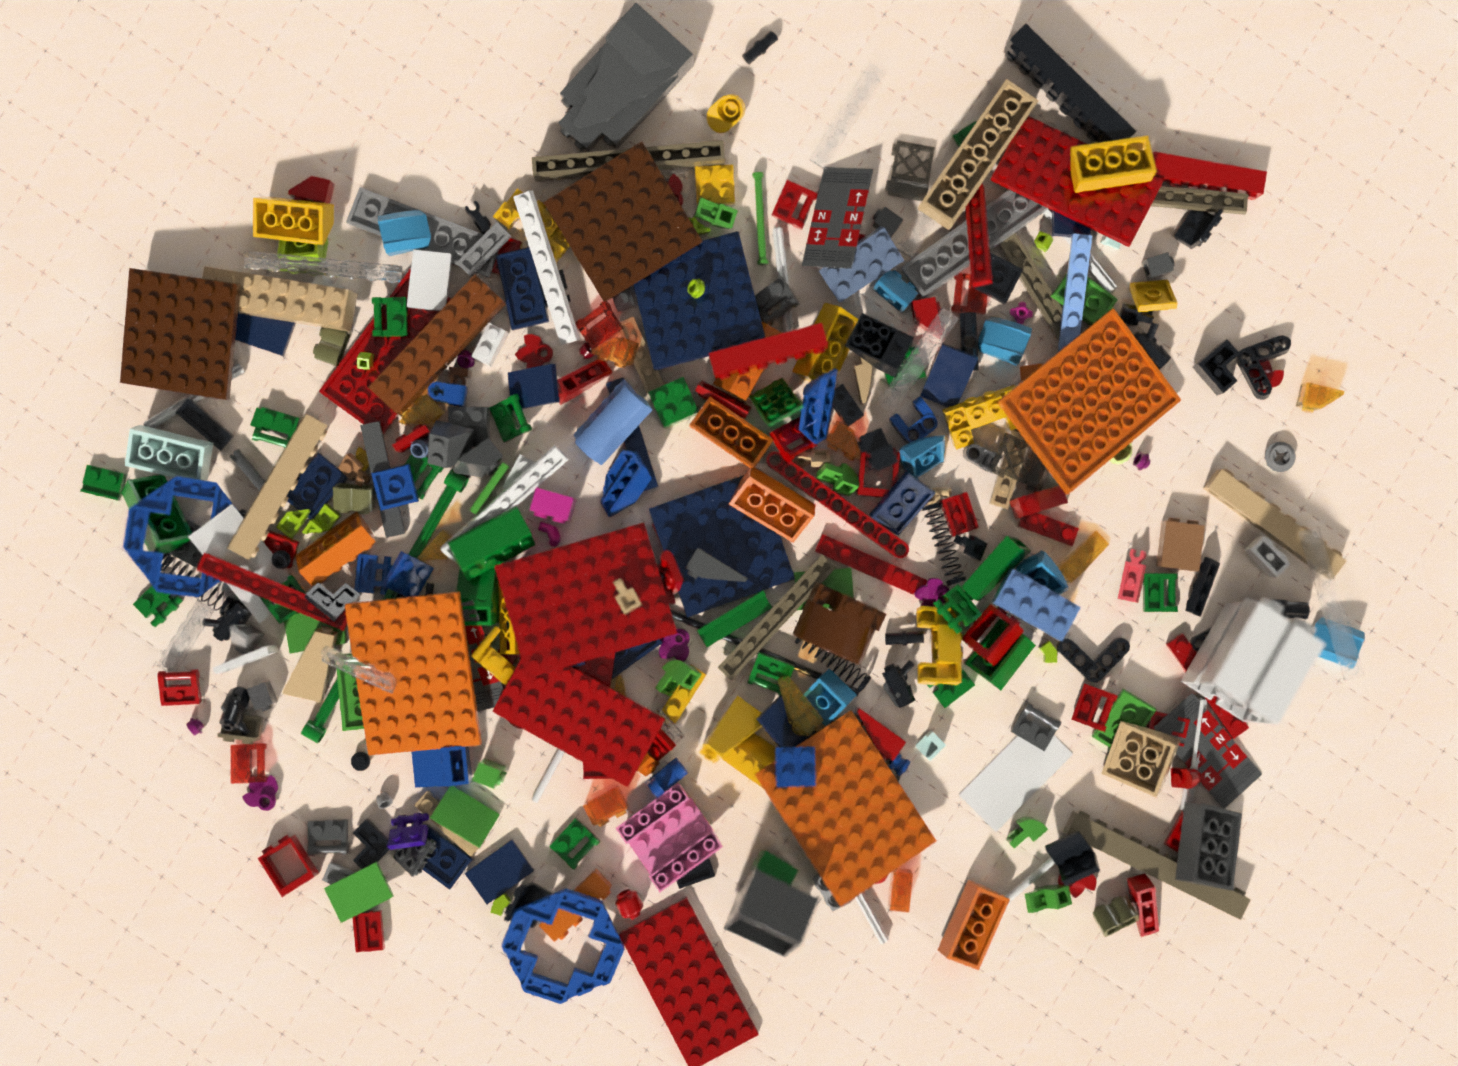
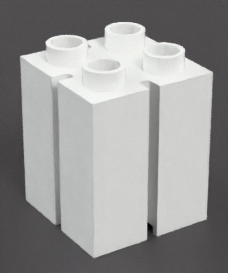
M1262 597L1260 601L1244 598L1243 602L1226 603L1181 682L1209 700H1212L1213 696H1217L1218 699L1215 704L1243 722L1279 726L1324 648L1325 643L1313 636L1316 628L1307 621L1294 618L1292 623H1289L1290 620L1281 615L1284 607L1278 602L1267 597Z

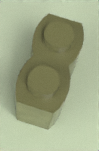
M321 327L319 333L321 340L319 344H315L313 349L314 358L337 367L343 359L351 332Z
M336 483L333 487L334 510H339L340 513H350L353 510L358 511V514H369L375 508L374 485L363 484L360 487L355 484Z
M1127 895L1113 898L1108 905L1101 904L1097 906L1092 913L1104 937H1108L1139 920V915Z

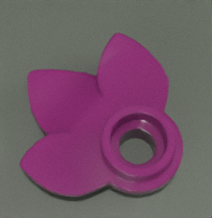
M930 578L927 581V585L919 587L914 592V595L917 599L923 601L921 606L934 607L933 603L938 599L942 603L946 602L942 596L949 591V588L943 585L942 580Z
M679 628L676 629L677 634L661 638L663 643L659 648L660 658L668 659L674 656L676 660L685 662L690 653L688 647L690 635L685 629ZM678 635L682 636V642L678 641Z
M270 775L265 781L260 777H250V792L242 796L244 802L250 807H259L263 811L273 809L276 805L275 794L278 791V783L275 777ZM266 797L270 800L269 804L265 803Z

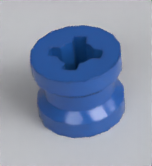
M899 753L894 761H889L888 767L890 770L896 771V774L900 777L906 771L911 761L902 758V755Z

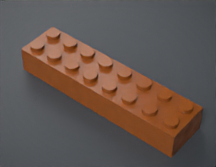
M474 275L376 378L369 388L396 414L402 416L429 385L499 313L506 303L481 279Z

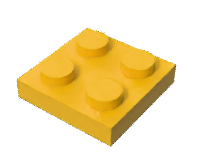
M733 165L695 166L697 204L700 198L716 204H735Z
M1168 279L1130 283L1129 290L1138 312L1177 309L1178 302Z

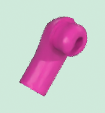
M541 521L538 530L547 533L550 546L557 547L561 542V536L557 527Z

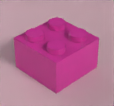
M536 488L530 510L534 511L535 516L547 519L549 515L553 517L552 521L565 524L566 521L571 522L577 499Z

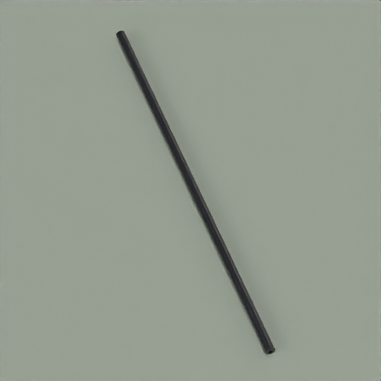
M670 609L673 619L697 629L707 625ZM731 634L722 638L737 646L742 641V639ZM761 648L759 652L795 665V671L818 680L823 675L766 649ZM846 684L858 697L857 688Z

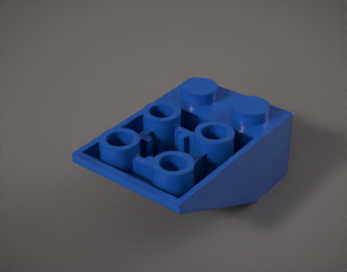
M469 746L443 747L441 749L411 752L415 788L457 786L472 782Z

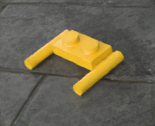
M494 626L471 657L506 686L516 668L494 648L489 646L501 631L499 627Z

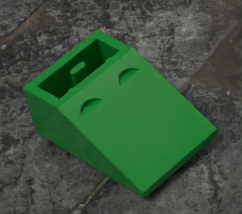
M783 378L773 381L770 385L757 390L749 396L757 413L769 427L803 408L802 403Z
M495 567L469 581L465 579L459 569L456 592L460 591L461 603L471 600L474 605L463 606L462 610L476 609L480 620L464 621V625L492 626L499 622L498 577ZM476 614L469 615L470 617H477Z

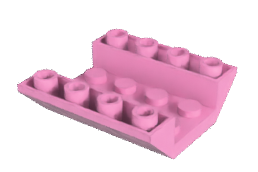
M679 783L616 827L626 844L629 843L649 872V878L659 892H662L723 847L710 823Z

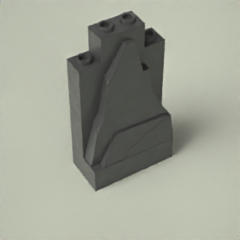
M637 2L605 37L606 43L560 92L562 104L570 110L558 122L561 128L559 131L567 139L571 137L575 141L573 144L580 151L590 152L603 137L604 142L608 146H614L618 149L694 66L693 53Z

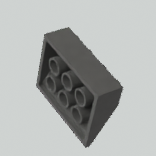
M1185 802L1175 880L1233 891L1242 813L1203 803Z

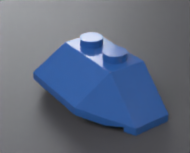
M833 369L811 381L803 389V408L800 409L799 430L814 444H818L827 438L838 373L837 369Z
M622 450L606 474L603 497H601L600 503L608 517H612L633 505L652 479L637 452Z

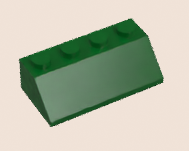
M164 475L127 480L121 493L128 508H130L168 481ZM174 495L170 515L149 512L145 544L148 551L166 554L191 541L188 536L192 534V531Z
M517 506L447 542L458 568L467 581L536 545Z

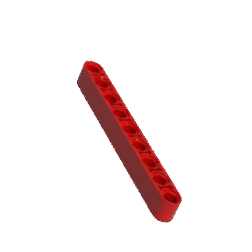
M773 451L768 454L766 464L774 472L893 557L904 558L908 555L909 547L906 542L794 462L785 461L781 453ZM773 455L780 458V463L776 466L771 465L769 461ZM789 466L793 467L796 471L793 477L785 474V469ZM802 478H809L811 480L809 488L801 486ZM818 489L826 491L827 496L825 499L817 497L816 492ZM834 500L842 502L840 510L833 509L832 502ZM850 511H855L858 515L855 522L848 519ZM866 522L873 524V531L871 533H867L863 529ZM882 533L887 534L889 537V541L886 544H882L879 541V536ZM898 544L904 547L902 555L895 553V547Z

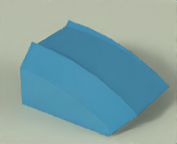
M421 210L378 216L383 246L388 256L411 252L413 249L428 248L431 234L426 214Z
M992 316L985 320L978 339L979 352L1017 366L1023 357L1032 328Z
M945 435L922 438L900 447L899 462L904 471H908L918 478L944 462L946 449Z
M1042 550L1027 559H1023L1016 567V571L1059 595L1069 589L1057 565Z
M1320 618L1315 623L1316 631L1313 636L1325 643V646L1318 657L1343 667L1352 668L1357 662V657L1365 640V632L1332 620Z

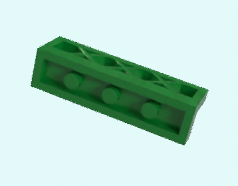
M763 590L697 630V633L708 648L772 609V606Z

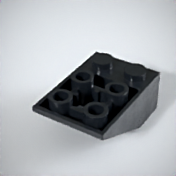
M862 313L845 346L876 369L896 378L912 347L914 337Z

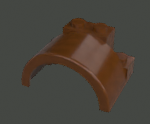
M815 582L792 634L810 644L860 665L876 630H880L887 614ZM829 604V609L824 607L823 605Z

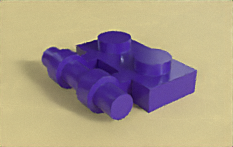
M418 812L411 816L399 815L397 818H392L391 825H398V827L390 829L387 847L390 850L426 845L428 827L426 824H423V821L429 820V814ZM413 823V826L407 827V824Z

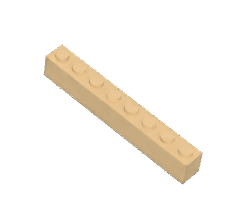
M304 414L226 547L227 549L248 560L250 557L254 558L259 551L257 545L260 540L264 541L269 533L267 530L270 523L274 524L279 516L277 513L279 507L285 506L289 499L286 495L290 489L292 491L298 484L296 478L299 473L303 474L308 466L306 463L309 456L313 457L316 453L318 440L322 441L328 432L325 430L326 424L308 414Z
M1227 469L1215 471L1204 486V490L1325 579L1335 578L1346 563V560L1342 558L1343 554L1327 547L1326 541L1319 537L1315 538L1311 535V530L1305 526L1300 527L1295 523L1296 520L1288 514L1285 516L1280 512L1281 509L1277 505L1269 504L1264 500L1265 497L1262 494L1251 491L1247 483L1242 480H1236L1231 471Z

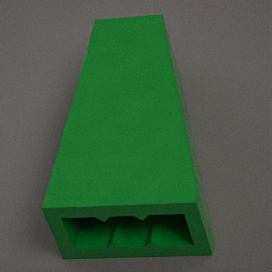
M1006 536L961 588L971 601H981L1004 579L1008 570L1014 569L1031 550L1018 538Z

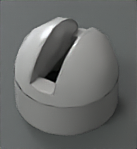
M381 792L376 797L379 809H385L393 803L391 796L387 792Z

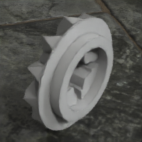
M1275 442L1270 444L1265 450L1264 459L1267 463L1266 466L1270 467L1272 471L1285 472L1295 463V451L1286 442ZM1276 452L1278 454L1285 453L1282 457V462L1280 460L1274 461L1277 457Z

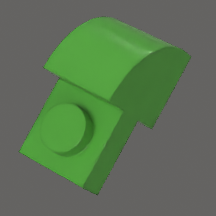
M700 198L693 217L709 222L710 225L715 227L732 229L738 210L721 203L716 204Z
M825 463L816 472V479L832 484L833 491L850 496L859 487L857 474L845 463H842L839 467Z
M1023 817L1015 821L1020 828L1012 830L1008 834L1009 838L1006 841L1015 849L1027 837L1035 842L1049 829L1035 818Z

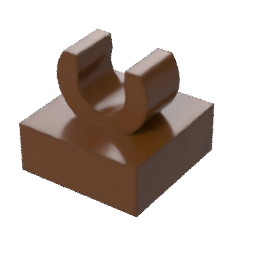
M449 367V375L452 376L451 384H456V380L461 379V385L466 386L467 381L465 378L471 379L472 371L464 368Z

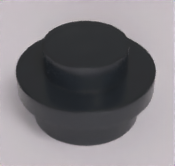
M278 550L273 553L272 564L276 568L285 569L290 565L291 556L287 551Z
M357 752L351 758V765L357 771H364L370 766V757L365 752Z

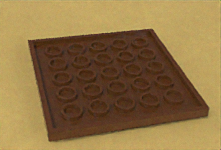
M642 141L543 202L604 303L703 242Z
M129 268L120 383L230 400L240 284Z

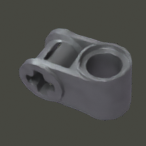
M977 444L969 445L963 450V457L966 461L991 474H994L995 465L998 459L1002 457L998 453ZM971 448H974L977 451V456L975 458H971L969 456V450Z

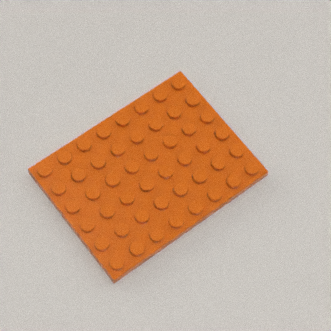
M1113 308L998 400L997 403L1065 494H1070L1178 404L1181 399Z
M460 591L345 604L368 755L481 745L482 739Z
M849 710L796 746L815 747L816 786L776 787L775 761L754 774L840 907L937 841L852 710Z

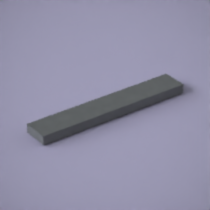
M380 421L360 425L371 473L390 469L391 466ZM379 506L386 538L405 534L400 506L381 510Z

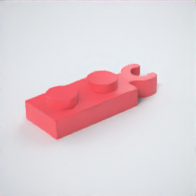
M1131 549V562L1125 561L1117 599L1138 603L1146 565L1141 564V562L1146 558V552L1141 550L1140 556L1136 557V550Z

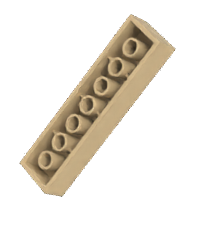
M1006 79L919 205L918 210L950 230L1039 100Z
M204 266L203 279L240 284L238 313L351 332L357 294L351 290Z

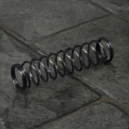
M937 502L923 507L922 511L938 508L924 515V517L939 516L927 522L926 525L942 523L930 529L929 532L945 530L931 539L948 537L934 544V547L951 544L936 552V554L952 552L938 561L955 559L943 565L942 569L958 566L944 573V576L961 573L946 581L947 586L965 581L966 577H960L965 573L963 571L953 572L962 566L961 564L950 565L959 560V557L946 558L956 553L957 550L943 551L955 543L940 544L950 539L952 535L937 537L950 529H936L947 523L946 520L933 522L945 515L944 513L930 515L942 508L940 506L941 502Z
M169 553L163 554L164 562L161 566L163 573H165L166 568L174 560V556L171 557ZM178 561L174 565L169 574H172V572H174L177 569L181 561ZM187 565L182 567L178 575H181L186 570ZM193 569L190 570L186 576H191V574L193 573ZM218 587L212 591L206 600H203L204 594L201 595V601H207L208 606L214 605V611L220 609L219 613L221 615L225 614L226 607L228 608L235 602V598L228 596L222 606L215 609L216 603L225 593L223 591L216 601L209 605L210 598L217 592Z
M797 637L794 643L798 644L802 639ZM805 642L802 649H804L809 643ZM812 645L810 650L808 651V654H810L817 646ZM819 648L816 655L814 656V659L817 658L824 651V649L821 650V648ZM826 651L820 663H823L831 653L827 655L828 651ZM833 654L826 668H828L839 656H836L834 658L835 654ZM840 657L837 665L833 669V672H835L846 661V659L840 663L842 659ZM847 660V662H846L844 668L842 669L841 673L839 674V677H841V676L845 673V671H846L847 669H849V668L853 665V667H852L850 673L848 674L847 678L845 679V682H847L848 679H849L856 671L859 670V672H858L856 678L854 679L853 683L851 684V687H852L863 675H865L863 681L861 682V684H860L859 687L857 688L858 693H860V692L867 686V684L869 683V681L871 680V676H870V675H867V672H866V673H863L862 675L859 676V674H860V672H861V668H857V669L852 673V671H853V669H854V667H855V663L850 664V665L846 668V666H847V664H848V662H849V661Z

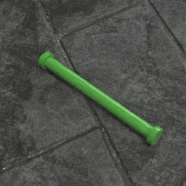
M763 172L752 173L755 183L759 254L757 265L769 264L766 259L762 189Z

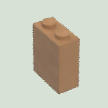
M1168 518V521H1162L1156 567L1199 571L1205 526L1199 525V521L1187 520V523H1181L1178 518Z

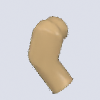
M932 488L936 493L928 501L927 505L936 503L941 497H951V488Z

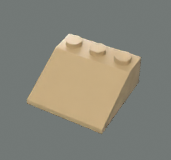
M1121 721L1101 774L1157 797L1165 783L1180 739L1160 731Z

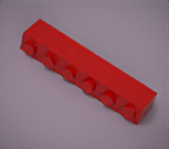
M1155 151L1152 153L1156 167L1154 176L1164 180L1163 182H1168L1171 186L1179 187L1185 185L1189 189L1202 188L1211 191L1248 194V200H1256V198L1264 194L1267 171Z
M818 323L711 352L709 356L715 378L725 380L731 378V374H747L750 372L749 369L757 368L761 370L768 368V364L776 362V365L788 362L787 359L795 357V360L805 358L808 353L814 352V355L824 353L825 349L828 348V342L823 324Z

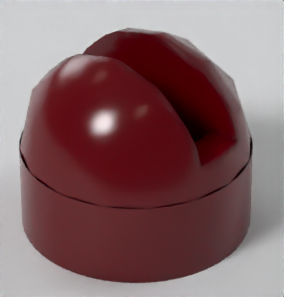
M585 342L579 349V355L582 354L584 356L583 359H590L596 354V350L591 344Z

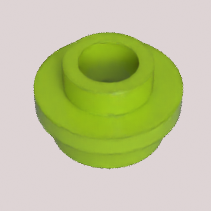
M693 279L688 285V293L693 298H699L705 291L704 282L701 279Z

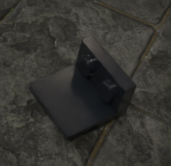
M1219 209L1212 215L1207 211L1190 210L1173 238L1191 250L1196 246L1200 247L1212 235L1210 231L1213 227H1217L1222 220L1220 215L1223 210Z
M1080 831L1045 845V850L1059 867L1061 879L1065 886L1101 871L1096 853Z
M534 882L518 886L513 893L514 899L512 903H509L504 911L505 917L503 920L506 922L511 921L515 909L552 894V892ZM533 919L530 927L535 928L538 920Z

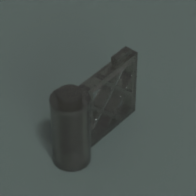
M897 140V144L892 145L893 167L891 178L886 180L884 191L888 192V196L923 201L928 193L935 147ZM900 147L908 148L911 154L903 158L899 152ZM921 151L930 152L929 158L923 162L917 155ZM914 156L919 165L911 169L906 161ZM903 163L908 172L905 174L896 173V168ZM922 167L926 172V177H917L914 171Z
M1005 433L990 466L993 469L992 473L1001 478L1006 475L1023 483L1026 486L1025 489L1032 493L1041 491L1049 471L1034 451H1032L1030 458L1024 460L1021 450L1025 448L1032 450L1027 442L1009 433ZM1008 439L1014 441L1016 449L1008 452L1006 447ZM1018 452L1021 462L1012 465L1009 455ZM1006 457L1009 467L1004 469L998 467L1000 458ZM1022 464L1024 472L1022 477L1016 475L1014 467Z

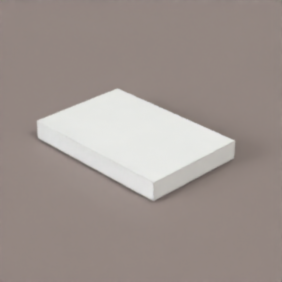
M413 249L407 299L408 308L441 311L447 304L452 254Z
M277 644L265 646L212 667L213 673L216 675L229 672L277 653L279 651Z

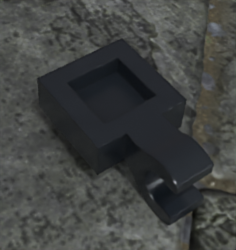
M474 201L473 204L476 209L470 210L468 206H465V211L473 219V223L480 233L485 234L490 229L491 223L486 216L483 217L481 215L480 205L477 201Z
M1122 304L1119 314L1120 318L1127 325L1137 326L1139 321L1151 324L1154 316H1152L1153 311L1138 312L1136 305Z
M956 535L953 541L965 547L963 553L977 561H981L987 547L986 542L972 535L969 538Z

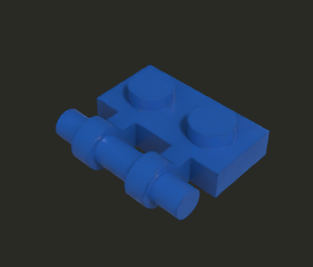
M359 554L354 590L361 593L375 594V586L381 587L380 594L385 595L388 588L384 587L382 583L393 566L391 565L392 557L384 556L383 564L378 563L379 556ZM377 569L383 570L381 581L376 580Z

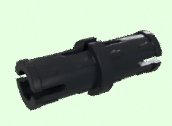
M770 30L762 39L756 40L754 45L742 54L744 61L750 65L761 54L764 55L767 52L766 50L778 41L777 35Z
M905 630L900 633H885V645L903 644V646H907V644L924 643V632H906Z

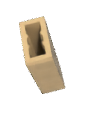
M322 626V628H318L314 632L282 694L321 702L325 698L338 632L333 631V628Z

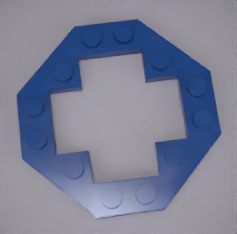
M175 476L129 508L122 548L157 592L199 597L221 581L203 573L201 578L161 573L164 553L143 550L149 512L170 515L173 495L213 501L211 519L231 504L233 505V503L217 482Z
M567 888L515 909L501 943V947L504 953H506L523 991L558 1004L565 1003L574 996L579 997L591 992L593 988L610 984L624 952L623 942L603 901ZM558 909L594 920L588 938L605 943L593 973L574 967L568 984L533 973L538 955L521 950L533 919L552 925Z

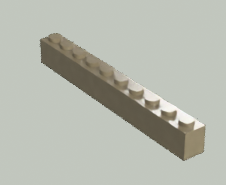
M723 140L646 147L660 171L695 168V166L725 165ZM628 149L531 157L533 177L536 182L583 178Z
M1081 810L1079 813L1072 811L1063 830L1067 835L1080 831L1091 847L1239 920L1242 919L1251 901L1250 898L1245 896L1247 892L1237 887L1230 891L1175 880L1177 869L1176 857L1168 853L1164 856L1158 853L1160 849L1150 844L1146 847L1141 844L1142 840L1134 836L1127 838L1122 830L1115 827L1111 830L1107 828V823L1099 819L1095 822L1089 819V814Z

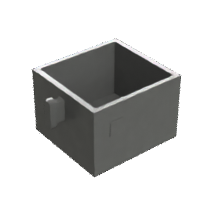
M756 867L742 882L723 929L786 958L801 946L820 897H814L759 871V868Z

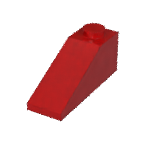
M603 357L557 379L560 405L579 396L613 373Z
M1056 486L1018 497L1009 502L1016 520L1067 504L1068 500L1062 488Z
M857 707L856 712L882 758L886 761L888 759L894 761L906 744V741Z
M1146 873L1127 878L1130 900L1139 915V920L1136 923L1140 936L1144 937L1159 932L1155 886Z

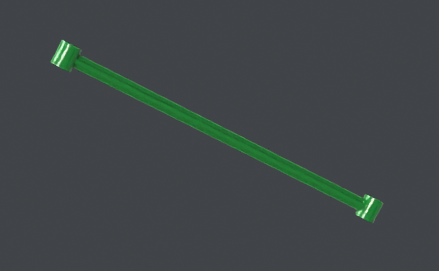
M453 469L449 471L444 480V484L447 487L408 553L409 555L419 559L456 492L462 493L469 481L468 477L454 473ZM388 589L383 599L397 598L399 593ZM338 680L334 683L313 721L309 719L301 731V735L317 744L324 737L327 729L323 726L339 700Z

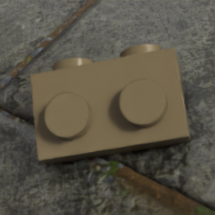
M243 714V721L250 730L247 735L244 736L239 728L227 731L221 726V732L217 733V737L223 738V741L235 742V739L242 740L243 744H254V742L261 739L263 717Z

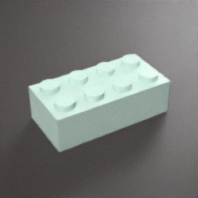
M137 425L129 429L124 466L172 478L179 476L207 480L213 442Z

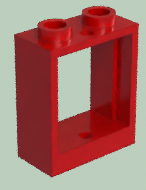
M893 448L899 461L900 452L895 451L896 448ZM860 451L859 487L857 488L856 495L883 498L889 489L863 487L866 455L865 452L861 453ZM899 462L893 465L891 488L898 481Z
M990 604L965 633L962 641L995 666L1024 630L1019 626L1021 622L1014 616L1009 618L1005 610ZM998 616L1009 626L990 649L987 650L977 640Z
M296 835L292 837L284 836L278 840L279 845L274 848L270 845L262 850L263 855L258 857L259 862L281 897H284L319 874V871ZM291 843L308 872L287 885L270 856Z

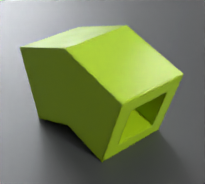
M1039 231L1034 240L1035 247L1047 252L1053 242V238L1049 234Z
M360 352L357 357V368L370 370L374 364V354Z
M1046 641L1039 647L1043 654V662L1057 663V650L1050 641Z
M506 892L494 900L490 913L502 916L507 905L512 903Z

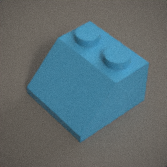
M889 270L876 282L873 290L902 314L918 295V292L912 283H906L901 279L902 275L899 272Z
M829 668L798 700L826 727L857 695Z

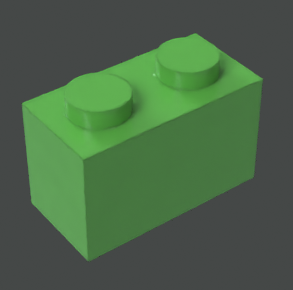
M484 758L479 762L472 781L494 789L504 782L507 772L504 771L506 766Z

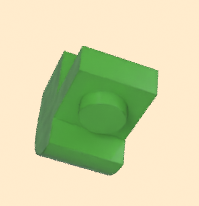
M672 660L662 667L666 673L655 688L659 692L671 696L679 685L691 690L702 674L687 663L680 660Z
M1045 885L1036 887L1034 891L1024 894L1028 913H1036L1047 908L1058 910L1072 905L1069 885Z

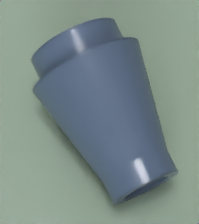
M429 436L412 442L410 451L414 457L424 458L427 456Z

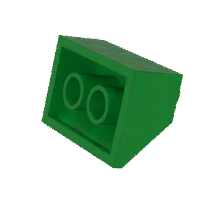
M999 619L980 644L989 650L1009 624ZM1021 634L995 666L975 651L965 664L1001 691L1036 645L1027 636Z

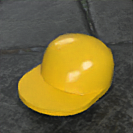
M735 94L721 97L707 112L709 127L717 133L729 131L745 115L746 108L743 100Z

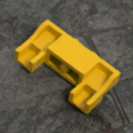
M518 188L493 215V218L503 224L508 230L512 228L518 219L521 221L513 198L523 193ZM537 200L542 221L557 263L570 246L549 211L546 210L544 203Z
M1015 385L997 391H987L982 396L977 398L970 397L965 402L942 409L953 446L956 450L974 444L971 429L1005 418L1007 428L1010 431L1017 429L997 403L998 400L1016 387Z
M920 606L916 609L917 627L931 629L932 663L921 662L918 664V684L937 685L940 683L958 685L962 682V633L956 634L953 629H950L945 618L937 613L936 610L938 609L936 607ZM950 607V608L948 609V611L951 613V615H952V616L954 617V619H955V618L957 617V615L954 613V611H953V610L951 609V607Z

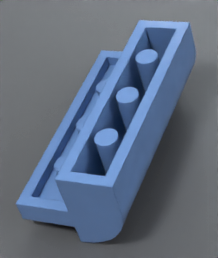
M623 379L573 434L576 439L575 443L588 457L603 465L653 409L646 399L637 394L629 382Z

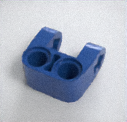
M433 382L428 387V394L436 402L465 407L468 387L458 384ZM440 389L442 390V392H444V395H442V393H439L437 396L434 392Z
M921 396L913 400L912 404L922 418L909 428L897 413L889 418L894 429L906 443L915 441L908 437L910 430L917 433L918 437L916 440H919L933 432L938 425L937 418ZM925 419L932 421L933 427L931 429L924 427L923 422Z
M676 757L648 780L647 785L658 798L689 772Z

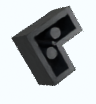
M1226 339L1214 347L1192 368L1218 396L1225 393L1238 382L1226 365L1240 353Z
M878 428L858 438L859 442L857 444L861 453L865 452L867 457L865 463L869 471L872 470L873 473H876L899 462L892 445L888 444L882 428Z

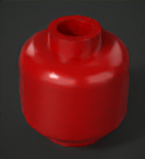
M630 889L620 892L616 896L615 905L621 916L631 920L640 916V911L644 905L638 893L634 890L630 891Z

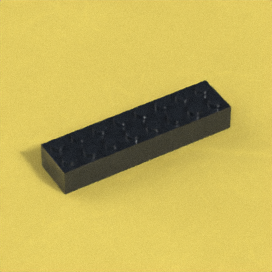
M1026 23L1011 37L1003 51L1005 57L1010 62H1014L1023 75H1028L1032 79L1034 86L1038 89L1041 88L1046 93V97L1051 102H1055L1064 115H1069L1073 119L1075 126L1079 129L1082 128L1092 142L1101 143L1128 139L1137 132Z

